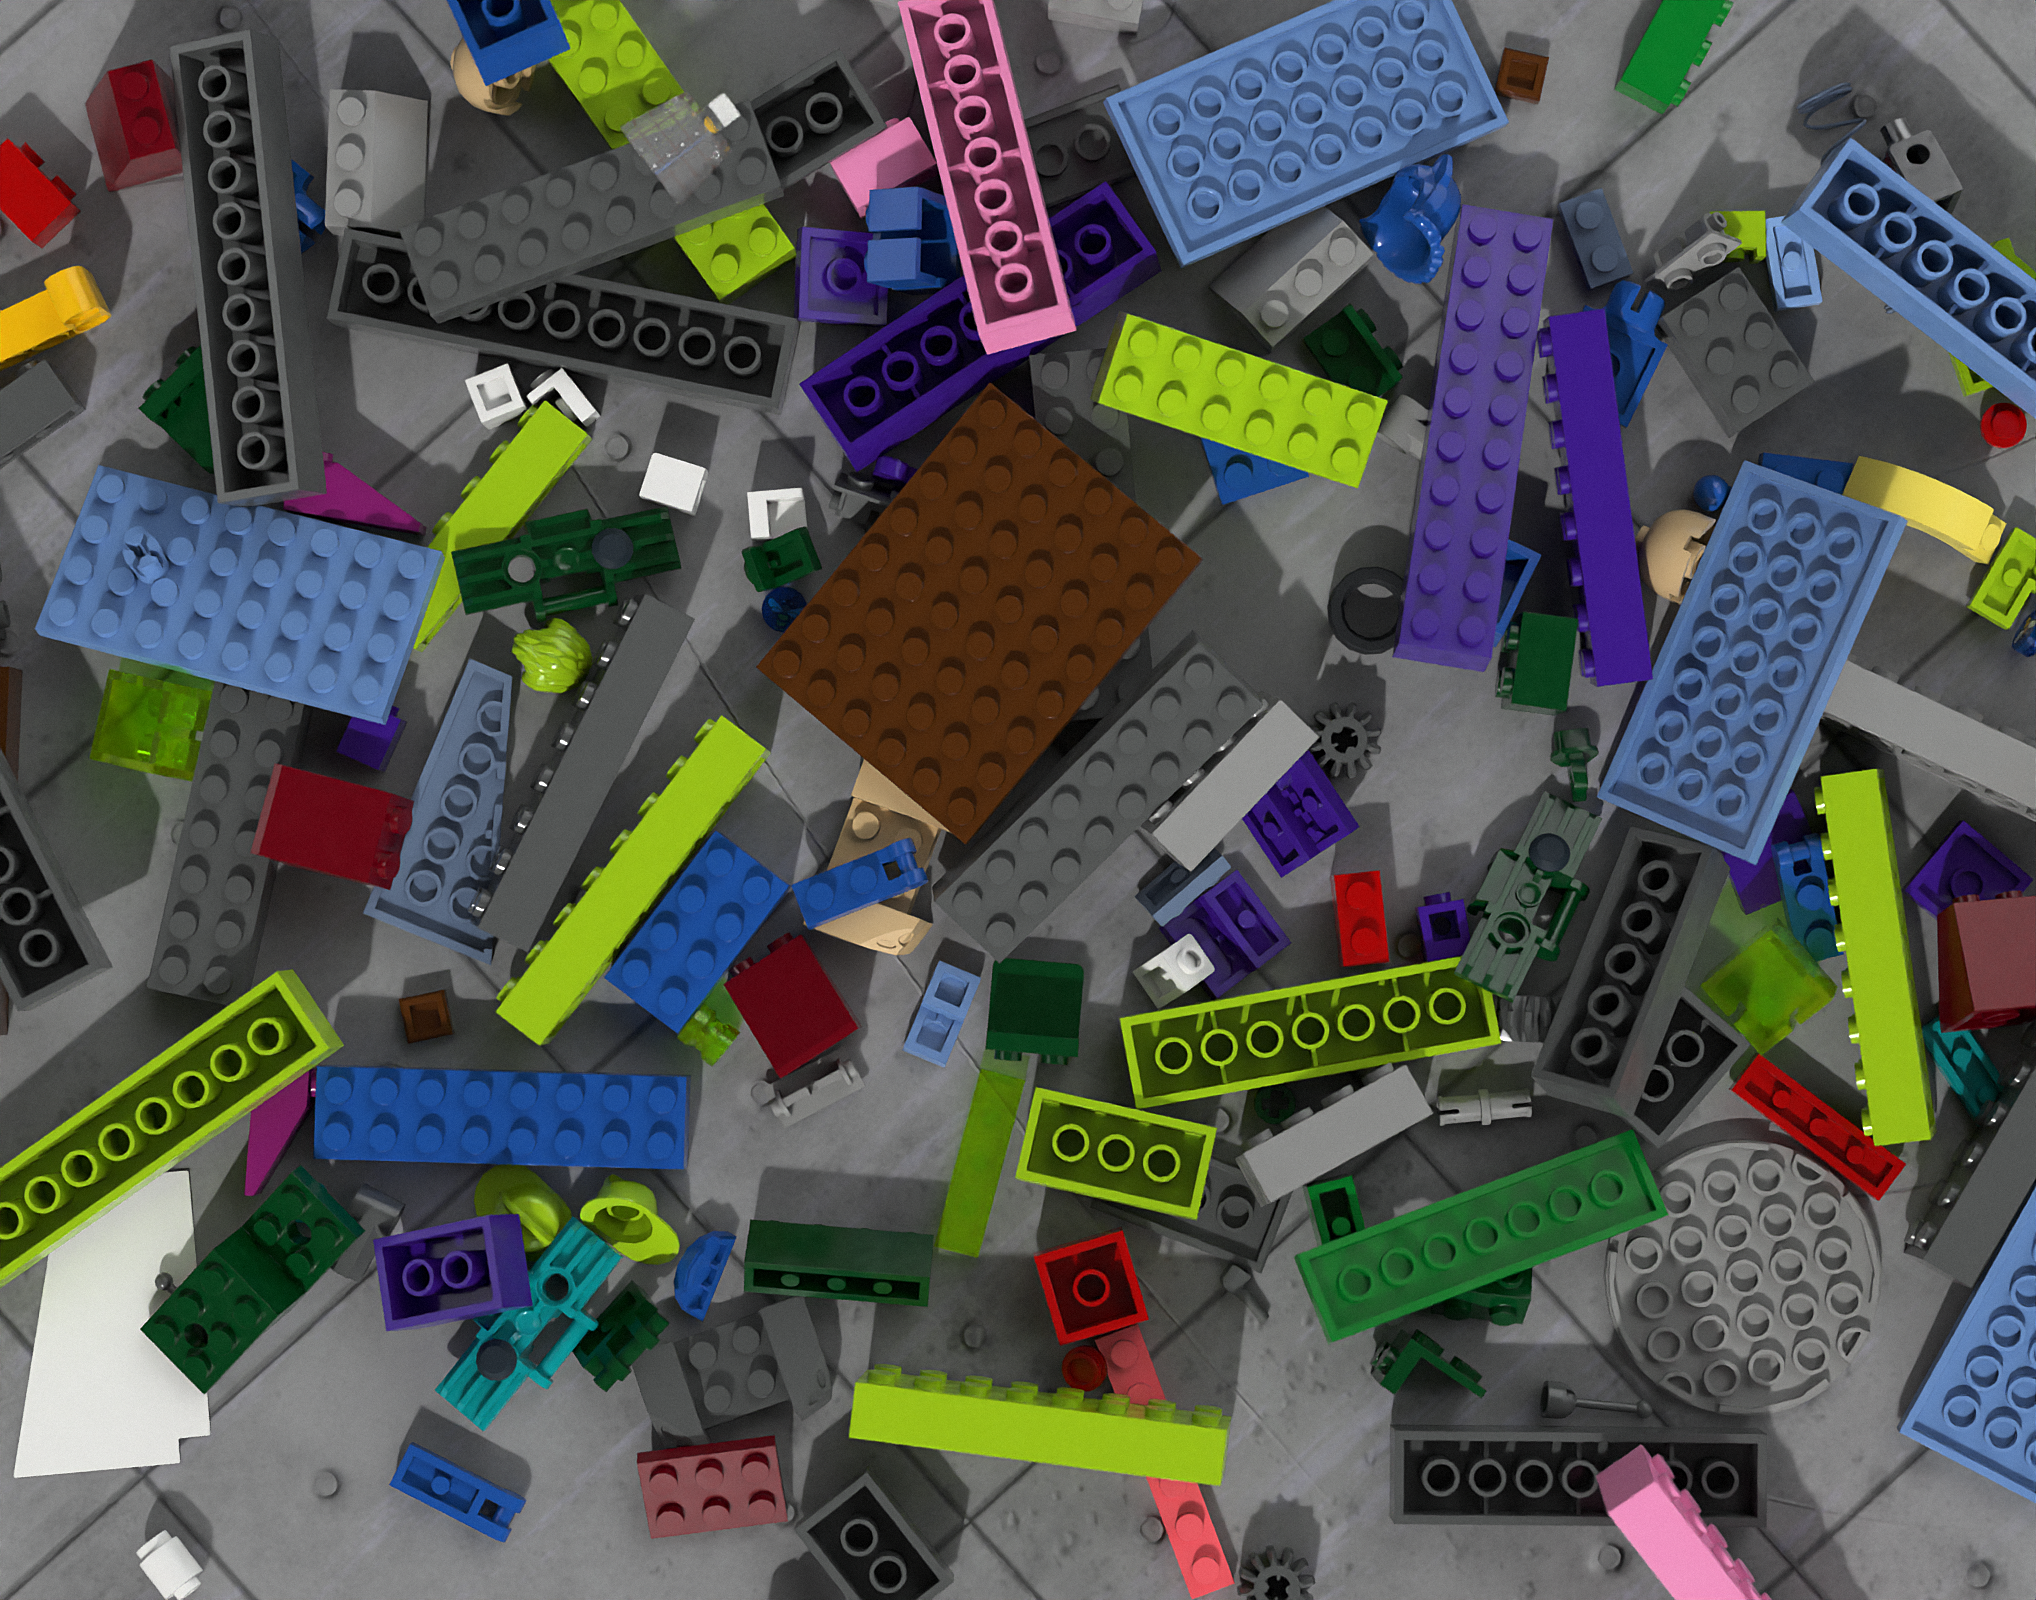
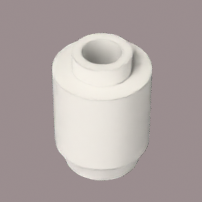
M166 1530L156 1535L136 1552L142 1561L139 1566L165 1600L173 1596L178 1600H183L201 1585L197 1577L203 1572V1569L177 1536L172 1538Z

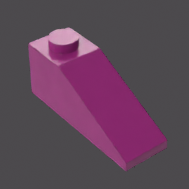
M323 452L327 494L284 501L283 510L296 515L421 536L426 534V526L337 462H333L334 454Z
M318 1064L251 1111L244 1195L255 1196L263 1192L313 1109L316 1097V1068Z

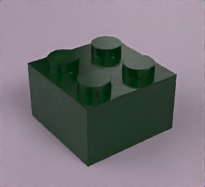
M1522 612L1512 618L1501 639V652L1508 653L1506 667L1503 670H1498L1495 684V697L1502 698L1501 709L1552 716L1567 711L1578 619L1531 612Z

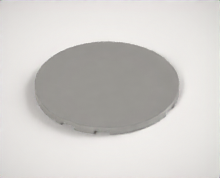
M1733 1139L1706 1143L1675 1155L1658 1166L1651 1174L1668 1215L1662 1219L1609 1238L1605 1255L1604 1286L1607 1307L1613 1327L1631 1359L1646 1376L1672 1396L1689 1405L1723 1415L1756 1416L1776 1413L1804 1403L1826 1390L1849 1365L1853 1364L1863 1349L1871 1333L1870 1329L1876 1314L1877 1304L1880 1302L1882 1278L1878 1245L1869 1220L1855 1196L1829 1169L1799 1151L1760 1140Z

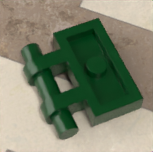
M633 1280L596 1318L599 1322L597 1328L594 1331L588 1330L572 1351L582 1367L595 1377L593 1381L605 1392L617 1380L624 1381L632 1372L630 1366L646 1349L651 1351L659 1343L660 1338L658 1336L670 1324L658 1312L659 1309L645 1290Z

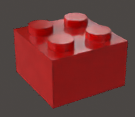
M1122 1227L1034 1252L1035 1263L1060 1346L1149 1320Z

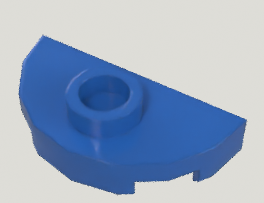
M712 1231L700 1236L686 1249L677 1265L674 1278L675 1298L683 1311L702 1322L737 1236L728 1231Z

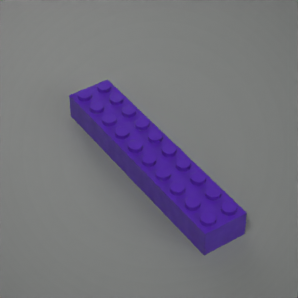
M1462 204L1456 220L1392 656L1394 658L1480 672L1486 670L1492 659L1553 219Z

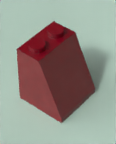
M153 59L107 71L85 102L107 190L112 192L183 173L173 80Z
M275 763L250 853L299 869L391 890L393 879L400 869V853L405 834L409 831L412 824L414 801L386 791Z
M2015 890L1997 894L1995 899L1980 901L1979 895L1976 894L1952 899V905L1937 915L1939 1023L1941 1033L2018 1026L2031 1023L2036 1019V896L2023 897L2022 891Z
M790 932L768 944L766 947L771 954L757 963L750 956L728 970L732 979L723 984L780 1079L862 1027L805 936L800 934L793 938Z

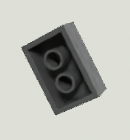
M1739 267L1662 316L1656 325V329L1666 344H1668L1671 352L1728 438L1815 382Z
M1684 986L1632 1119L1620 1115L1616 1116L1650 1146L1660 1149L1751 1044Z
M869 1465L800 1519L794 1528V1531L848 1600H932L954 1581L952 1570Z

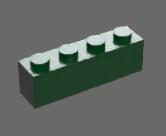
M750 1219L744 1261V1292L928 1307L934 1235Z

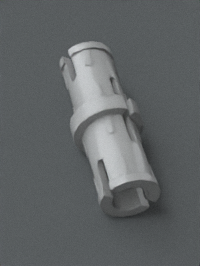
M1529 1088L1488 1093L1487 1089H1477V1094L1437 1096L1436 1106L1440 1111L1437 1112L1439 1126L1480 1121L1481 1125H1490L1491 1120L1532 1117V1106L1525 1103L1531 1102Z

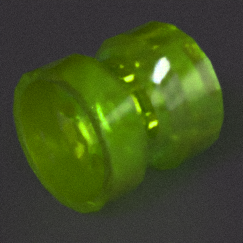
M705 1003L682 1029L677 1039L686 1047L694 1046L701 1052V1059L713 1067L741 1032L732 1024H723L718 1020L716 1011Z

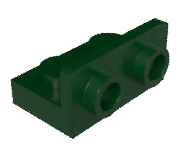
M1350 303L1342 308L1340 313L1302 339V342L1331 382L1380 397L1399 384L1403 378L1399 372L1403 365L1396 353L1388 345L1384 348L1380 346L1373 336L1377 329L1369 315L1362 308L1356 311Z

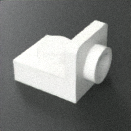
M563 368L556 373L549 369L537 377L530 385L533 391L526 396L533 405L540 407L544 400L548 401L555 394L559 393L561 397L555 401V404L562 413L572 422L579 418L586 427L601 417Z
M1187 934L1135 969L1133 973L1156 1007L1160 1009L1212 974L1215 968L1191 934Z

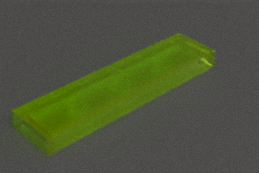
M981 1068L934 1247L975 1258L979 1257L1025 1084L1024 1079Z

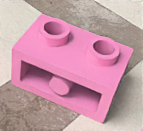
M910 117L899 121L898 118H893L885 122L887 125L886 129L830 162L835 176L861 219L866 217L870 190L917 187L939 174L934 157Z

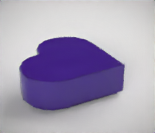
M882 455L877 458L872 478L893 486L904 487L918 469L910 467L909 464L899 459Z

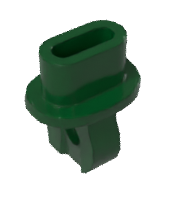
M1588 728L1557 731L1553 733L1555 751L1550 754V761L1558 766L1567 767L1572 801H1586L1588 779L1585 764L1599 754L1598 747L1591 745Z

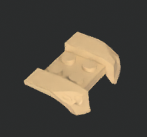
M864 759L851 796L854 798L827 871L884 849L899 840L912 838L917 850L913 854L918 868H924L926 873L941 830L951 832ZM897 862L884 866L889 880L901 875ZM917 887L813 929L892 955L910 954L917 947L933 924L910 915L920 887Z

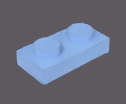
M1785 216L1766 219L1765 260L1774 312L1819 305L1823 302L1814 248L1781 223Z

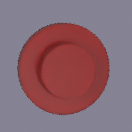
M2002 402L1989 407L1983 413L1980 420L1982 437L1995 448L2005 449L2015 446L2023 439L2027 430V421L2024 413L2011 403Z
M1077 1346L1071 1349L1063 1358L1062 1374L1067 1384L1072 1388L1089 1392L1098 1388L1106 1379L1108 1368L1105 1357L1092 1346Z

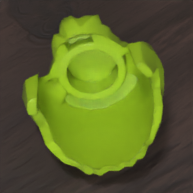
M551 618L546 622L543 629H527L523 633H517L513 638L514 644L511 653L516 655L517 660L524 665L525 669L521 679L529 688L535 691L563 693L579 687L585 681L589 674V669L592 667L593 656L589 644L573 626L562 619Z

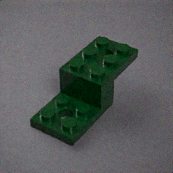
M300 1165L286 1177L242 1227L216 1246L140 1330L203 1394H206L268 1329L296 1306L366 1230ZM296 1220H301L308 1225L311 1231V1238L299 1232ZM194 1323L201 1325L206 1330L208 1340H204L197 1335Z

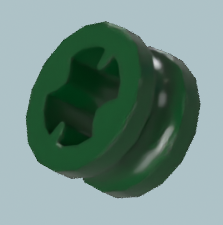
M1282 1084L1261 1087L1255 1094L1253 1101L1254 1110L1258 1117L1266 1123L1273 1125L1281 1124V1122L1291 1117L1296 1107L1293 1093ZM1274 1090L1282 1092L1281 1099L1287 1098V1108L1279 1109L1278 1116L1276 1117L1267 1115L1269 1112L1268 1108L1262 1109V1099L1270 1098L1271 1092Z

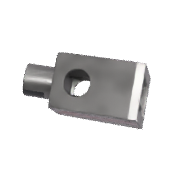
M1905 118L1893 120L1883 126L1880 132L1888 146L1883 157V163L1952 215L1963 188L1933 133L1930 130H1926L1913 135Z

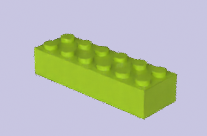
M1121 311L1118 312L1090 396L1091 400L1099 404L1357 489L1388 400Z

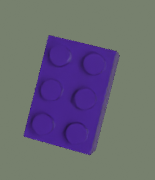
M519 1214L486 1215L373 1239L386 1331L421 1329L533 1306Z

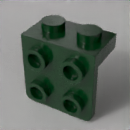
M201 345L198 348L191 346L176 360L175 366L177 369L165 381L162 378L158 379L145 391L142 396L145 402L138 409L168 433L206 472L215 475Z
M1005 958L1001 963L997 960L994 961L985 1048L986 1050H995L994 1059L1022 1061V1053L1041 1054L1040 1063L1068 1065V1057H1078L1084 980L1083 968L1073 963Z
M1532 1268L1432 1305L1431 1314L1444 1315L1446 1318L1456 1321L1468 1318L1489 1320L1491 1323L1499 1326L1523 1324L1531 1302Z
M1401 1329L1391 1344L1387 1341L1382 1343L1370 1362L1375 1367L1371 1372L1373 1378L1394 1395L1421 1357L1478 1397L1482 1398L1487 1392L1479 1384L1483 1376L1477 1370L1455 1355L1450 1362L1441 1357L1445 1349L1418 1329L1415 1330L1412 1336Z

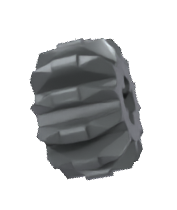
M1353 702L1348 704L1345 717L1341 716L1338 703H1331L1329 711L1332 721L1324 713L1317 711L1313 717L1323 729L1309 727L1319 738L1318 743L1312 744L1308 750L1311 754L1321 751L1323 756L1316 760L1321 768L1328 761L1332 762L1329 770V777L1332 779L1338 777L1341 764H1344L1347 777L1349 779L1355 778L1357 771L1354 760L1363 769L1369 770L1373 764L1363 754L1364 751L1370 754H1380L1381 752L1379 745L1367 743L1368 738L1381 735L1380 727H1374L1366 731L1363 725L1369 722L1373 715L1367 711L1357 721L1354 719L1357 704ZM1344 728L1352 733L1348 738L1354 737L1355 742L1354 747H1347L1343 753H1340L1334 749L1338 744L1331 743V736L1341 733Z
M1516 995L1513 1003L1500 997L1497 1000V1011H1495L1500 1039L1503 1041L1544 1043L1562 997Z
M1269 1545L1266 1546L1268 1560L1262 1562L1259 1555L1255 1552L1249 1555L1252 1564L1256 1567L1255 1570L1240 1567L1238 1571L1239 1576L1250 1581V1583L1237 1586V1593L1239 1596H1252L1248 1600H1313L1312 1594L1300 1588L1314 1585L1315 1578L1309 1574L1300 1575L1308 1566L1305 1558L1298 1559L1290 1565L1294 1553L1292 1548L1286 1547L1282 1552L1281 1558L1276 1559L1274 1546ZM1273 1575L1276 1576L1278 1581L1280 1576L1286 1578L1283 1581L1285 1591L1279 1595H1276L1274 1590H1272L1271 1595L1266 1593L1269 1589L1266 1580Z

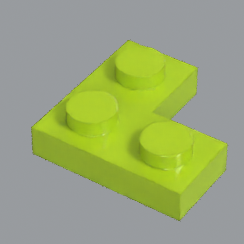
M2017 527L2011 529L1966 605L1967 608L2004 630L2011 627L2030 593L2036 595V538Z

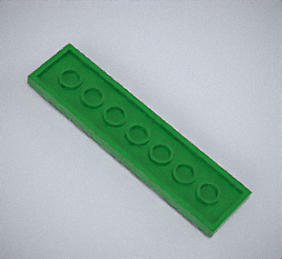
M1631 1129L1295 1255L1294 1259L1329 1345L1662 1219L1668 1215V1212L1634 1130Z

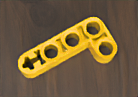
M73 266L61 270L44 281L46 290L0 311V372L104 323L111 317V313L91 272L82 266Z

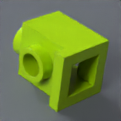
M1765 211L1709 212L1710 214L1714 212L1722 214L1727 222V226L1723 229L1724 233L1738 238L1742 242L1741 245L1726 255V258L1722 261L1723 263L1744 261V255H1749V264H1756L1766 257Z

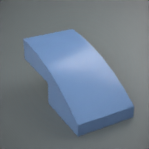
M939 960L902 1051L945 1068L981 977Z

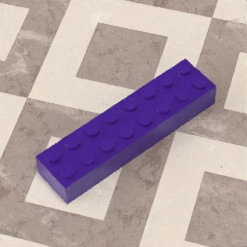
M1106 181L1049 218L1076 327L1162 271L1155 249ZM963 275L799 383V385L855 471L859 472L877 460L878 457L886 454L986 388L989 383L995 382L1028 360L1029 355L1037 354L1066 334L987 355L978 334L965 276Z
M1605 309L1549 316L1543 321V328H1539L1536 341L1539 358L1547 357L1549 374L1542 376V386L1545 404L1553 403L1555 420L1548 422V432L1551 449L1560 450L1562 466L1554 468L1557 495H1566L1568 512L1560 513V523L1563 540H1571L1574 558L1566 559L1569 586H1578L1580 603L1572 604L1573 618L1578 619L1577 631L1584 632L1586 649L1578 650L1581 676L1590 678V684L1596 687L1653 680Z

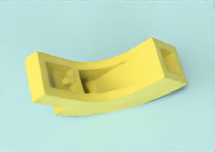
M1863 456L1858 457L1842 494L1897 514L1908 520L1906 525L1932 535L1974 562L1989 565L2007 524L1992 514L1993 508L1950 485L1918 472Z

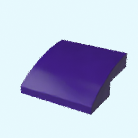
M1309 750L1290 767L1242 818L1281 878L1360 827Z
M1792 789L1787 793L1756 865L1716 848L1730 867L1728 875L1740 909L1745 915L1782 900L1771 845L1782 841L1793 844L1802 841L1803 836L1812 834L1806 816ZM1806 859L1794 862V871L1807 868Z
M1238 870L1232 872L1189 904L1179 916L1172 918L1163 927H1158L1170 945H1173L1187 934H1191L1215 968L1212 974L1199 982L1211 1000L1219 998L1291 944L1286 934Z

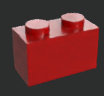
M7 138L0 145V210L33 243L43 248L81 212L71 201L77 194L60 176L56 175L51 180L40 169L45 161L31 146L25 142L19 147Z
M1380 870L1330 876L1339 967L1390 962Z

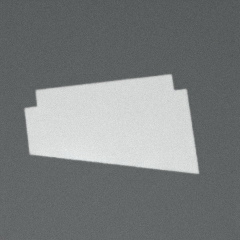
M188 1170L163 1173L48 1255L14 1468V1478L180 1463V1438L209 1436L211 1434L207 1393L203 1394L140 1330L171 1296L167 1290L163 1291L155 1286L156 1276L163 1272L170 1274L173 1278V1284L178 1288L197 1267ZM194 1323L195 1332L203 1339L202 1326Z

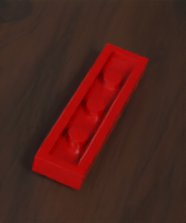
M1759 1053L1754 1054L1728 1089L1877 1201L1882 1198L1906 1165V1163L1882 1145L1874 1146V1140L1870 1136H1865L1862 1130Z

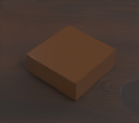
M1504 48L1494 89L1496 95L1538 105L1549 57Z
M446 989L399 999L408 1044L455 1034Z

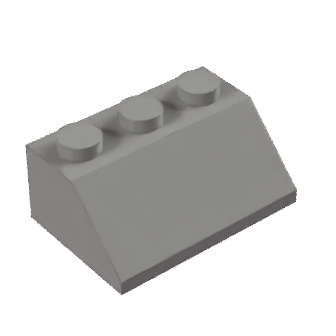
M330 89L325 227L333 235L344 236L345 228L387 237H402L399 228L425 219L429 124L428 101L376 90Z
M1323 206L1271 229L1208 288L1259 344L1271 354L1370 263L1374 253L1341 218Z

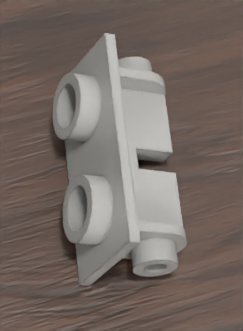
M1714 212L1713 214L1706 213L1684 231L1689 246L1686 247L1684 239L1677 236L1652 255V261L1648 264L1652 275L1645 279V282L1648 285L1677 294L1679 291L1688 288L1696 278L1709 268L1721 263L1726 258V255L1741 245L1742 242L1740 239L1724 233L1723 229L1727 226V222L1722 214L1719 212Z
M843 1046L767 1085L763 1089L769 1099L768 1102L772 1111L779 1118L783 1128H786L865 1087V1084L846 1047Z

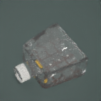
M685 92L629 121L621 127V130L628 142L678 206H680L730 153L729 144L720 131L738 118L740 114L724 93L701 109L688 92Z

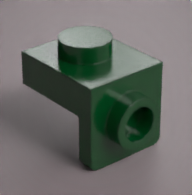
M807 527L796 528L761 545L749 546L741 551L745 561V574L757 592L779 589L823 569Z

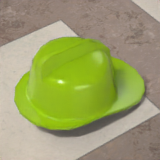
M501 1164L494 1166L483 1174L476 1185L474 1205L478 1217L519 1214L525 1256L528 1261L537 1262L572 1217L571 1210L564 1200L535 1172L524 1165Z
M611 1174L605 1179L596 1198L588 1200L581 1207L580 1218L583 1224L631 1260L644 1264L661 1265L671 1262L678 1255L680 1247L678 1236L658 1216L655 1196L643 1184L624 1180L615 1174Z

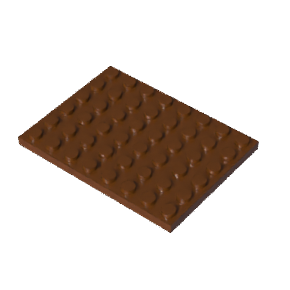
M989 383L756 668L964 844H968L1204 559L992 383Z

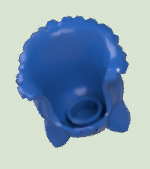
M1449 154L1440 156L1432 166L1420 164L1407 165L1397 171L1393 185L1381 200L1378 209L1369 217L1359 220L1360 230L1368 245L1377 253L1379 261L1382 262L1388 271L1393 272L1396 277L1408 283H1429L1436 276L1439 267H1441L1444 261L1442 255L1445 249L1440 243L1455 224L1461 210V194L1452 178L1453 161L1452 156Z

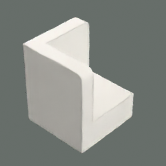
M508 363L465 380L480 421L488 430L522 417L529 409L521 396Z
M654 453L651 456L639 496L644 501L663 507L667 506L670 509L695 516L709 473L706 468Z
M803 488L747 492L750 532L753 542L770 541L796 528L807 527Z

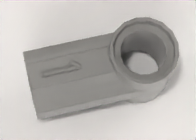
M1400 394L1381 420L1376 435L1400 453L1405 455L1410 453L1421 461L1428 410L1410 397Z

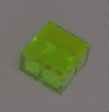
M109 669L89 759L193 782L201 741L195 740L197 731L204 732L212 691Z
M1778 917L1710 970L1700 985L1727 1017L1735 1012L1740 1001L1743 1003L1745 1008L1740 1011L1734 1025L1761 1056L1794 1030L1797 1022L1800 1025L1832 1001L1838 988Z

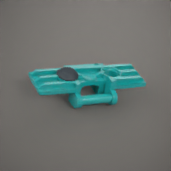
M572 1216L533 1267L528 1270L533 1306L474 1318L473 1320L481 1329L475 1335V1340L444 1377L435 1391L477 1427L485 1431L528 1377L541 1387L548 1389L554 1382L551 1377L588 1330L594 1331L599 1325V1322L584 1310L583 1307L623 1256L576 1217ZM554 1274H561L568 1280L569 1291L561 1300H557L545 1289L548 1278ZM562 1313L566 1314L569 1318H575L538 1366L529 1359V1355L535 1347L532 1345V1342L552 1318H558Z

